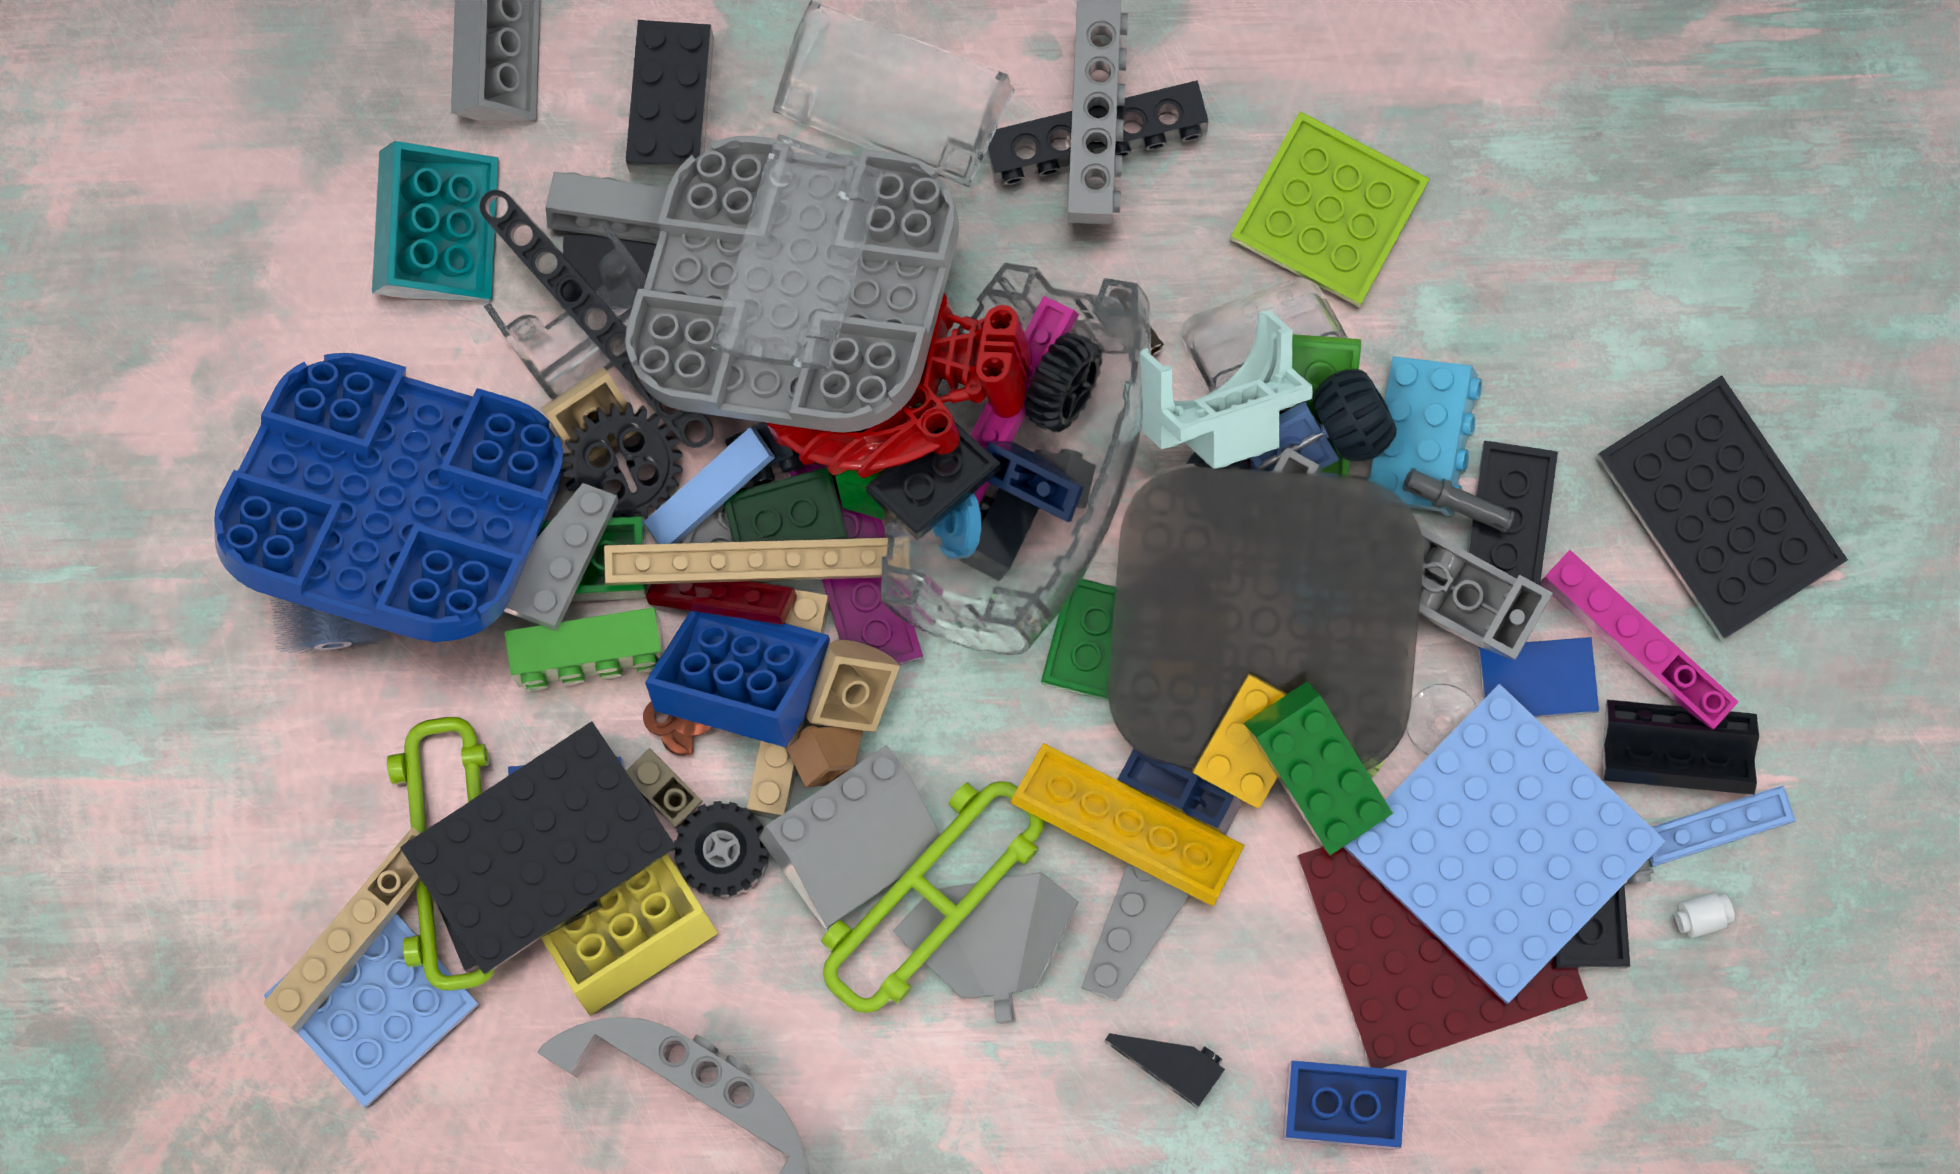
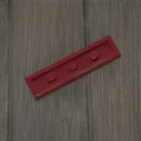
M752 581L651 584L646 594L649 605L784 625L797 597L795 589L792 587Z

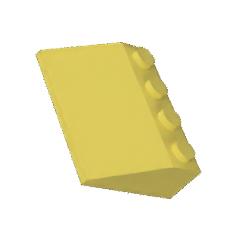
M667 854L602 897L600 901L603 908L543 936L541 939L577 999L587 1013L592 1015L711 939L718 932L669 854Z

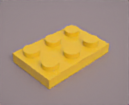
M1248 673L1193 768V773L1259 809L1275 783L1277 776L1244 723L1287 695V693Z

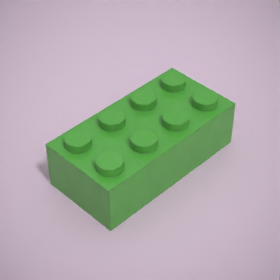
M654 607L561 622L557 631L541 625L504 631L511 677L519 687L525 686L526 691L548 688L547 683L561 680L563 685L579 684L585 682L586 676L598 674L600 679L617 678L622 676L623 670L635 668L637 673L652 672L665 651L661 621Z

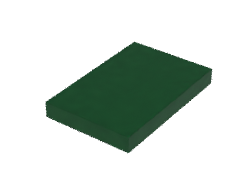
M828 467L737 491L724 502L733 542L849 539L833 475L828 471Z

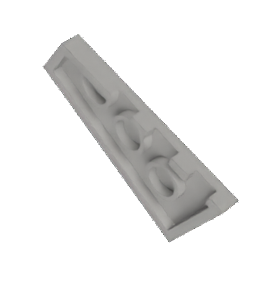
M584 483L581 484L536 539L504 612L554 631L558 630L619 502L617 495Z
M1128 863L1081 988L1117 1001L1179 912L1189 894Z

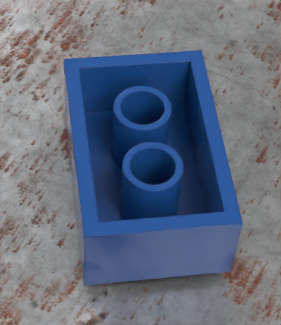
M1292 1060L1288 1067L1283 1140L1393 1150L1400 1149L1402 1145L1407 1070Z

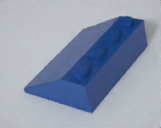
M690 611L645 681L654 711L787 748L804 719L830 642V637L827 634L786 623L781 625Z

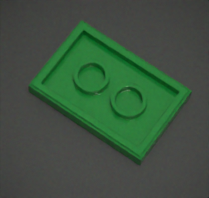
M1069 575L1041 684L1113 703L1141 593Z

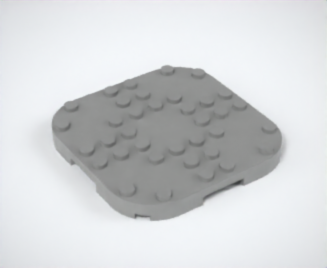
M735 136L710 143L712 149L702 153L697 158L691 155L676 171L668 186L657 222L660 229L657 245L644 289L637 290L626 329L628 357L643 387L661 403L682 411L830 432H854L868 429L895 415L911 399L920 383L958 241L959 219L949 188L940 179L937 171L923 161L902 154L862 149L860 156L804 150L794 148L790 140L758 136Z

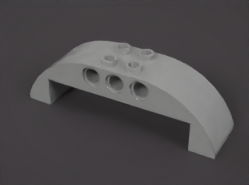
M1286 447L1249 512L1265 526L1337 571L1431 623L1481 648L1512 660L1517 659L1553 595L1549 590L1521 575L1517 579L1326 475L1322 472L1319 464Z
M628 1017L600 1018L578 1024L557 1034L545 1042L537 1052L578 1078L601 1040H604L788 1156L789 1159L779 1174H809L805 1147L795 1124L784 1107L760 1083L747 1075L750 1071L747 1065L731 1055H728L725 1060L715 1055L718 1048L697 1034L691 1040L670 1027L645 1019ZM675 1046H684L686 1054L683 1060L678 1063H670L668 1056L670 1050ZM707 1066H716L718 1068V1076L714 1082L709 1084L702 1083L700 1078L702 1070ZM740 1086H748L751 1090V1095L747 1102L743 1104L734 1103L732 1097L734 1090Z

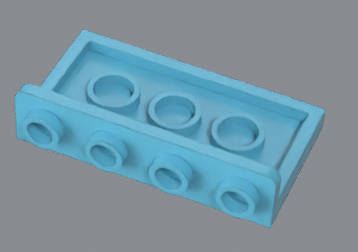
M1392 357L1384 401L1396 425L1397 434L1389 448L1378 457L1373 458L1366 495L1368 498L1380 504L1441 511L1445 516L1453 515V510L1443 506L1438 509L1432 506V501L1408 491H1403L1402 488L1406 475L1410 472L1411 468H1414L1440 481L1445 478L1452 482V486L1462 490V486L1459 485L1461 471H1466L1469 461V451L1465 449L1467 436H1472L1475 429L1476 418L1475 414H1472L1474 400L1480 399L1482 391V379L1478 378V374L1473 366Z

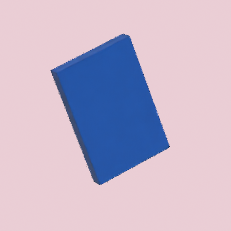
M1592 637L1526 642L1516 660L1478 647L1483 700L1500 684L1535 718L1599 712Z

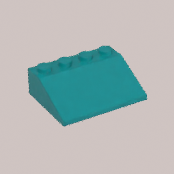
M393 141L379 151L372 294L408 299L491 300L495 230L482 216L479 205L485 193L490 190H497L498 157ZM496 199L489 206L492 217L496 216Z

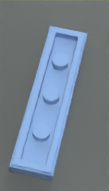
M749 427L644 521L658 544H678L775 458L757 429Z
M1784 786L1775 787L1755 795L1653 826L1652 828L1666 841L1648 859L1651 868L1795 822L1796 820Z

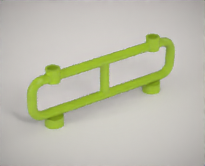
M443 717L417 723L410 729L405 738L404 753L392 754L387 757V770L391 783L393 785L407 783L411 828L413 827L420 834L426 830L419 743L425 736L450 731L459 733L463 744L461 759L465 768L468 802L482 793L480 767L489 765L488 750L485 744H478L472 725L460 717ZM420 881L416 886L420 935L403 939V955L407 967L423 966L426 979L432 986L440 990L454 991L474 988L484 984L492 977L496 968L485 976L480 968L474 972L451 976L443 975L439 971L432 896L423 882Z
M998 781L990 783L979 792L970 783L966 782L948 803L959 815L852 930L842 920H838L825 933L821 943L832 953L824 963V982L829 990L846 1006L856 1012L871 1013L878 1011L890 999L899 1004L912 989L907 981L1017 861L1026 865L1036 855L1039 848L1033 843L1042 833L1045 821L1023 810L1030 819L1028 828L1011 842L1006 852L957 905L923 877L993 799L998 796H1006L1012 800L1018 786L1011 782ZM913 887L946 917L906 961L885 979L880 989L872 997L862 998L840 980L838 968Z

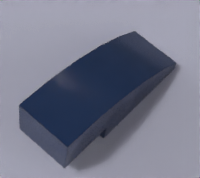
M1136 747L1133 748L1117 779L1224 835L1227 834L1242 805V802L1236 796L1202 780L1198 775Z

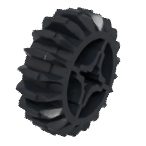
M1067 332L1063 336L1058 337L1055 343L1049 346L1047 353L1042 355L1041 361L1035 367L1036 371L1030 379V387L1026 391V396L1028 397L1024 401L1025 415L1029 417L1030 421L1036 423V426L1044 430L1048 429L1052 432L1060 433L1078 419L1079 413L1085 409L1088 399L1092 398L1091 393L1097 386L1096 381L1101 374L1099 368L1102 365V350L1091 339L1083 335Z

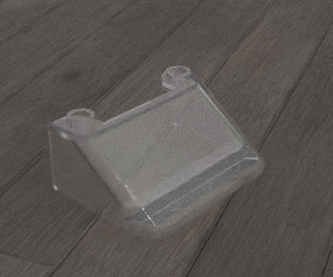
M1299 276L1189 317L1182 326L1181 337L1204 396L1223 386L1242 367L1253 347L1258 315L1261 311L1273 312L1293 330V334L1348 338L1320 286Z

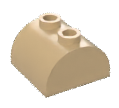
M601 367L541 407V409L565 443L566 439L577 440L578 438L572 429L573 426L582 429L587 426L583 419L584 415H587L594 421L597 419V407H600L605 415L610 414L611 403H615L619 412H623L627 401L606 369ZM638 431L628 432L624 436L623 441ZM608 434L607 439L611 448L617 446L614 434ZM603 446L594 447L589 452V460L593 462L605 454L607 448Z
M850 640L832 641L829 644L805 713L806 718L813 724L876 732L899 671V663L888 654L863 643Z

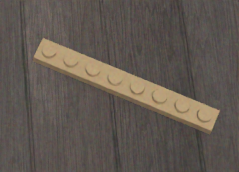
M905 537L604 546L605 585L905 577L907 575Z

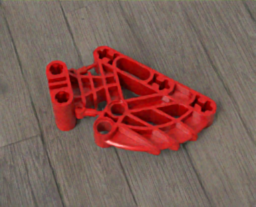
M944 293L920 383L911 399L895 415L876 426L868 428L862 433H859L860 431L830 432L773 423L766 424L775 442L781 446L789 447L800 454L799 460L802 464L808 465L817 462L828 466V471L832 475L841 474L847 470H858L857 474L861 478H866L885 468L911 462L931 452L948 454L954 451L960 442V433L950 411L943 403L951 401L954 404L966 400L980 403L987 397L992 411L997 416L1009 418L1017 415L1024 405L1026 394L1024 382H1028L1026 371L1029 372L1031 349L1018 315L1012 307L1007 305L995 306L987 312L985 318L980 320L968 316L960 317L954 315L948 298ZM954 323L960 324L961 328L970 331V333L961 334L960 329L956 328L952 330V335L947 337L948 331L953 327ZM940 378L947 380L951 391L947 395L937 397ZM958 384L964 385V388L958 389ZM918 403H924L922 406L918 408H912L914 405ZM946 428L943 432L934 434L937 429Z

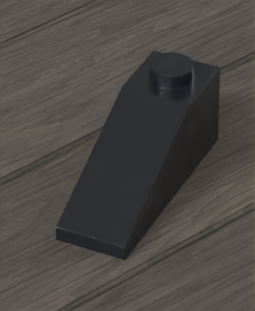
M1111 1033L1105 1039L1107 1045L1197 1109L1225 1070L1219 1065L1223 1059L1205 1046L1199 1051L1192 1046Z

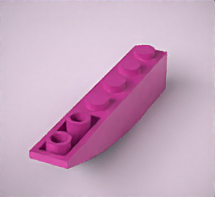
M1571 550L1541 580L1540 586L1552 592V596L1622 659L1710 729L1714 730L1738 703L1729 692Z

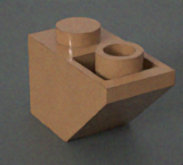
M812 725L800 731L797 735L798 739L787 750L805 787L826 786L855 765L863 730L835 726L819 728L817 725Z

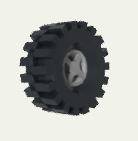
M715 801L713 805L706 806L704 804L699 806V810L693 814L691 813L686 818L685 823L679 826L677 840H674L676 845L674 858L680 873L692 888H695L705 896H713L715 899H723V897L735 898L739 897L738 894L744 891L746 893L753 889L752 886L763 878V872L765 868H768L770 861L769 852L759 839L764 830L763 825L750 810L738 806L737 803L729 802V804H725L722 801Z

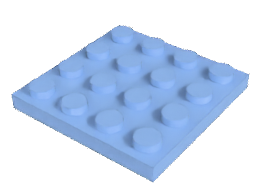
M397 913L298 1032V1035L365 1108L479 1005L466 989L446 991L432 986L426 979L423 966L407 967L403 955V939L417 935ZM438 959L439 971L443 975L451 976L452 973ZM284 977L263 996L267 998Z

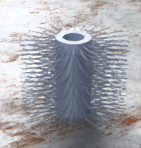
M274 602L286 607L278 608L282 610L275 611V613L288 615L285 617H292L282 620L295 619L291 621L277 620L278 622H285L283 624H291L279 627H293H275L282 629L279 631H289L283 633L296 632L291 634L276 633L281 634V636L294 635L286 636L288 639L279 640H286L283 642H296H277L285 646H294L287 648L300 649L296 651L318 649L317 651L327 650L328 652L330 649L357 645L352 643L385 641L369 640L379 639L372 638L377 636L370 635L384 636L380 635V633L368 634L372 632H385L377 631L380 629H371L376 627H370V625L356 621L353 622V620L303 605H296L293 602Z

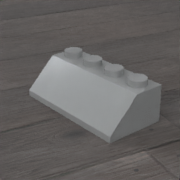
M455 0L451 114L478 121L536 120L540 0Z

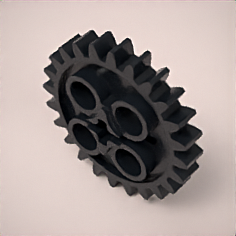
M629 402L626 403L623 412H619L615 403H611L610 414L606 415L600 407H597V419L593 421L590 417L584 415L583 419L587 426L584 429L577 426L572 427L578 436L577 440H565L566 445L572 449V453H564L563 461L570 463L571 466L563 468L562 474L566 477H573L565 485L568 491L577 490L582 483L603 490L604 485L609 480L621 481V489L614 494L617 495L619 502L611 517L620 518L621 514H625L626 517H634V513L639 511L647 519V507L652 506L657 510L660 507L657 501L660 497L667 500L671 498L666 490L667 487H679L678 481L672 477V474L683 472V468L673 463V461L683 457V454L680 450L671 449L679 440L676 436L665 437L671 429L666 423L657 427L660 421V416L657 413H654L647 419V409L645 406H641L637 413L634 414L632 405ZM628 432H640L641 439L637 445L632 447L623 445V438ZM610 433L614 434L619 450L627 460L626 466L637 487V491L634 493L630 491L624 474L617 466L618 460L607 439ZM597 446L607 448V454L603 460L599 462L589 460L588 457L591 449ZM643 465H654L655 473L650 479L640 480L637 477L638 471Z

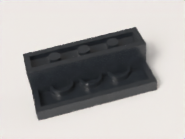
M1607 699L1602 750L1603 780L1755 795L1757 786L1755 755L1759 741L1757 714L1730 711L1716 728L1712 730L1681 706Z

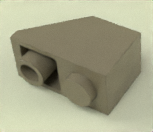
M651 748L646 750L626 770L642 796L675 828L703 802Z

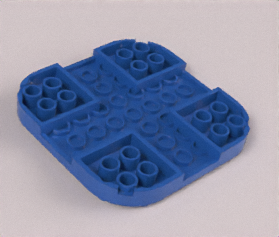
M362 354L324 355V361L316 362L309 366L304 361L289 370L276 385L261 414V426L238 471L233 470L219 497L214 517V539L218 557L225 569L237 581L248 588L269 596L406 637L433 643L453 641L472 636L486 629L501 616L515 590L560 486L563 449L560 437L555 436L549 428L550 421L538 410L521 401L477 388L473 396L408 378L406 377V367Z

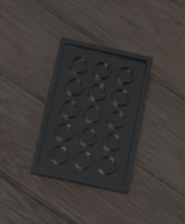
M1722 375L1597 455V458L1721 641L1848 561Z
M591 721L402 845L400 849L485 976L676 849V845L595 724Z

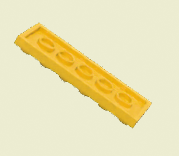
M1045 743L1039 749L1011 800V804L1213 907L1245 846Z

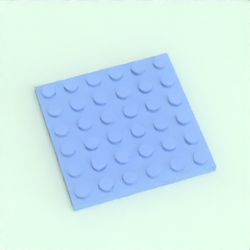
M1498 684L1385 799L1393 814L1343 848L1498 997L1508 1004L1666 840L1505 688Z

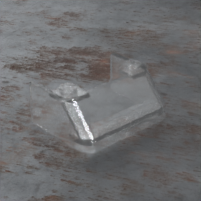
M605 220L599 225L613 243L615 249L605 255L598 265V274L605 284L595 291L627 326L637 290L644 289L647 277ZM490 302L484 306L506 340L552 399H555L601 367L608 371L614 366L567 311L546 326L534 315L520 316L506 325ZM596 309L589 314L588 324L593 330H600L606 325L607 315L603 310ZM620 337L613 343V353L618 358H625L628 356L626 337Z

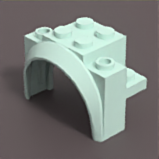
M1259 312L1253 347L1239 371L1217 390L1206 396L1189 401H1174L1172 368L1169 365H1161L1149 354L1148 348L1143 349L1139 353L1142 385V432L1161 450L1172 448L1185 442L1213 469L1227 467L1232 463L1260 456L1265 452L1279 448L1280 410L1312 399V385L1292 369L1293 330L1273 312Z

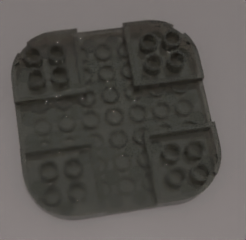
M1184 464L1163 470L1136 491L1128 503L1122 518L1119 536L1108 699L1114 722L1125 740L1149 759L1166 765L1172 763L1180 767L1194 768L1247 674L1251 673L1287 694L1308 681L1324 700L1366 770H1370L1385 760L1402 739L1410 717L1424 561L1421 531L1406 503L1392 489L1378 481L1363 476L1347 474L1296 473L1239 468V466L1213 469L1209 464Z

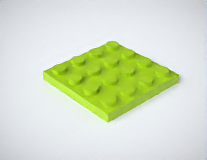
M1299 111L1232 232L1230 240L1360 308L1430 178Z

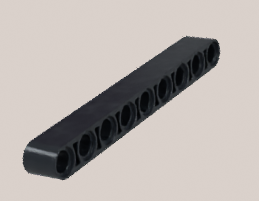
M490 190L485 193L481 198L479 207L482 216L675 435L688 447L703 448L707 446L714 436V426L707 416L701 413L682 410L674 414H667L663 410L662 403L648 393L643 385L639 383L629 357L618 358L613 353V343L620 337H626L627 326L513 197L501 190ZM496 198H504L508 205L507 212L502 217H492L489 211L490 203ZM520 226H529L533 234L532 240L524 246L517 245L514 240L516 229ZM545 254H554L557 258L556 269L549 274L542 273L538 264L540 258ZM576 281L582 287V295L578 300L568 302L563 295L564 287L569 282ZM596 309L603 310L607 315L606 325L600 330H593L588 324L589 314ZM693 421H701L706 427V435L699 442H692L687 436V427Z

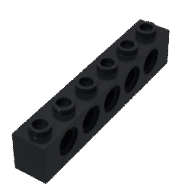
M1198 80L1126 97L1124 106H1117V119H1124V123L1130 120L1137 121L1141 124L1142 129L1137 133H1129L1123 129V142L1116 141L1115 155H1122L1123 158L1132 153L1131 150L1145 147L1146 150H1156L1166 146L1167 141L1181 138L1182 142H1188L1202 137V133L1208 130L1209 121ZM1099 105L1091 107L1088 111L1095 118H1102L1108 114L1107 109ZM1072 111L984 132V144L994 183L1003 182L1004 185H1012L1025 179L1024 176L1039 173V176H1049L1059 172L1060 167L1070 165L1071 146L1061 151L1055 149L1051 143L1060 137L1068 139L1071 143ZM1163 112H1172L1177 116L1178 120L1168 125L1162 123L1158 116ZM1093 141L1087 145V149L1094 154H1100L1107 149L1106 145L1102 142ZM1029 146L1036 153L1030 159H1022L1017 156L1016 151L1020 147Z

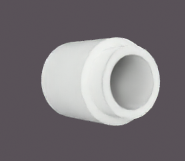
M1716 892L1680 902L1679 911L1675 912V920L1679 931L1682 934L1687 933L1693 939L1726 929L1727 924L1735 921V914L1727 894L1718 895Z

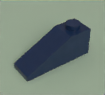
M989 441L986 450L1000 462L1001 470L987 482L1066 522L1072 521L1084 486L1041 455L1013 441Z

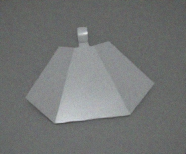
M1042 872L1001 878L925 963L962 999L994 996L996 1023L1016 1022L1012 993L1022 992L1023 990L1038 986L1079 902ZM976 883L940 888L938 890L957 905ZM923 898L893 932L911 950L915 951L946 916Z

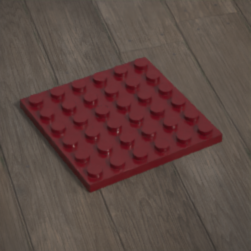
M1321 847L1297 856L1369 1067L1385 1068L1588 999L1578 969H1553L1552 958L1506 1004L1343 847L1332 855H1329Z

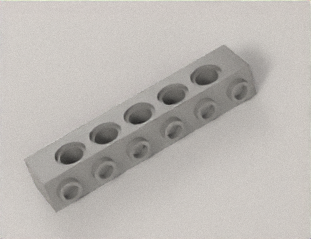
M1077 0L1068 223L1112 225L1113 213H1120L1121 191H1114V177L1122 176V155H1115L1116 141L1123 142L1124 119H1117V106H1124L1125 84H1118L1119 70L1126 71L1127 48H1120V35H1127L1128 13H1121V0ZM1097 35H1105L1111 42L1105 47H1098L1091 40ZM1096 70H1103L1110 77L1105 82H1095L1091 79L1090 74ZM1099 105L1105 107L1108 114L1102 118H1095L1088 111L1091 107ZM1093 141H1100L1106 145L1107 149L1100 154H1094L1087 149V145ZM1094 176L1100 177L1104 180L1105 185L1101 189L1093 190L1087 187L1085 184L1086 180Z

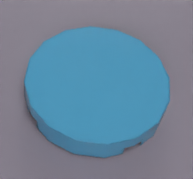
M974 493L933 527L935 537H941L943 545H939V548L948 558H968L975 552L979 544L981 512Z

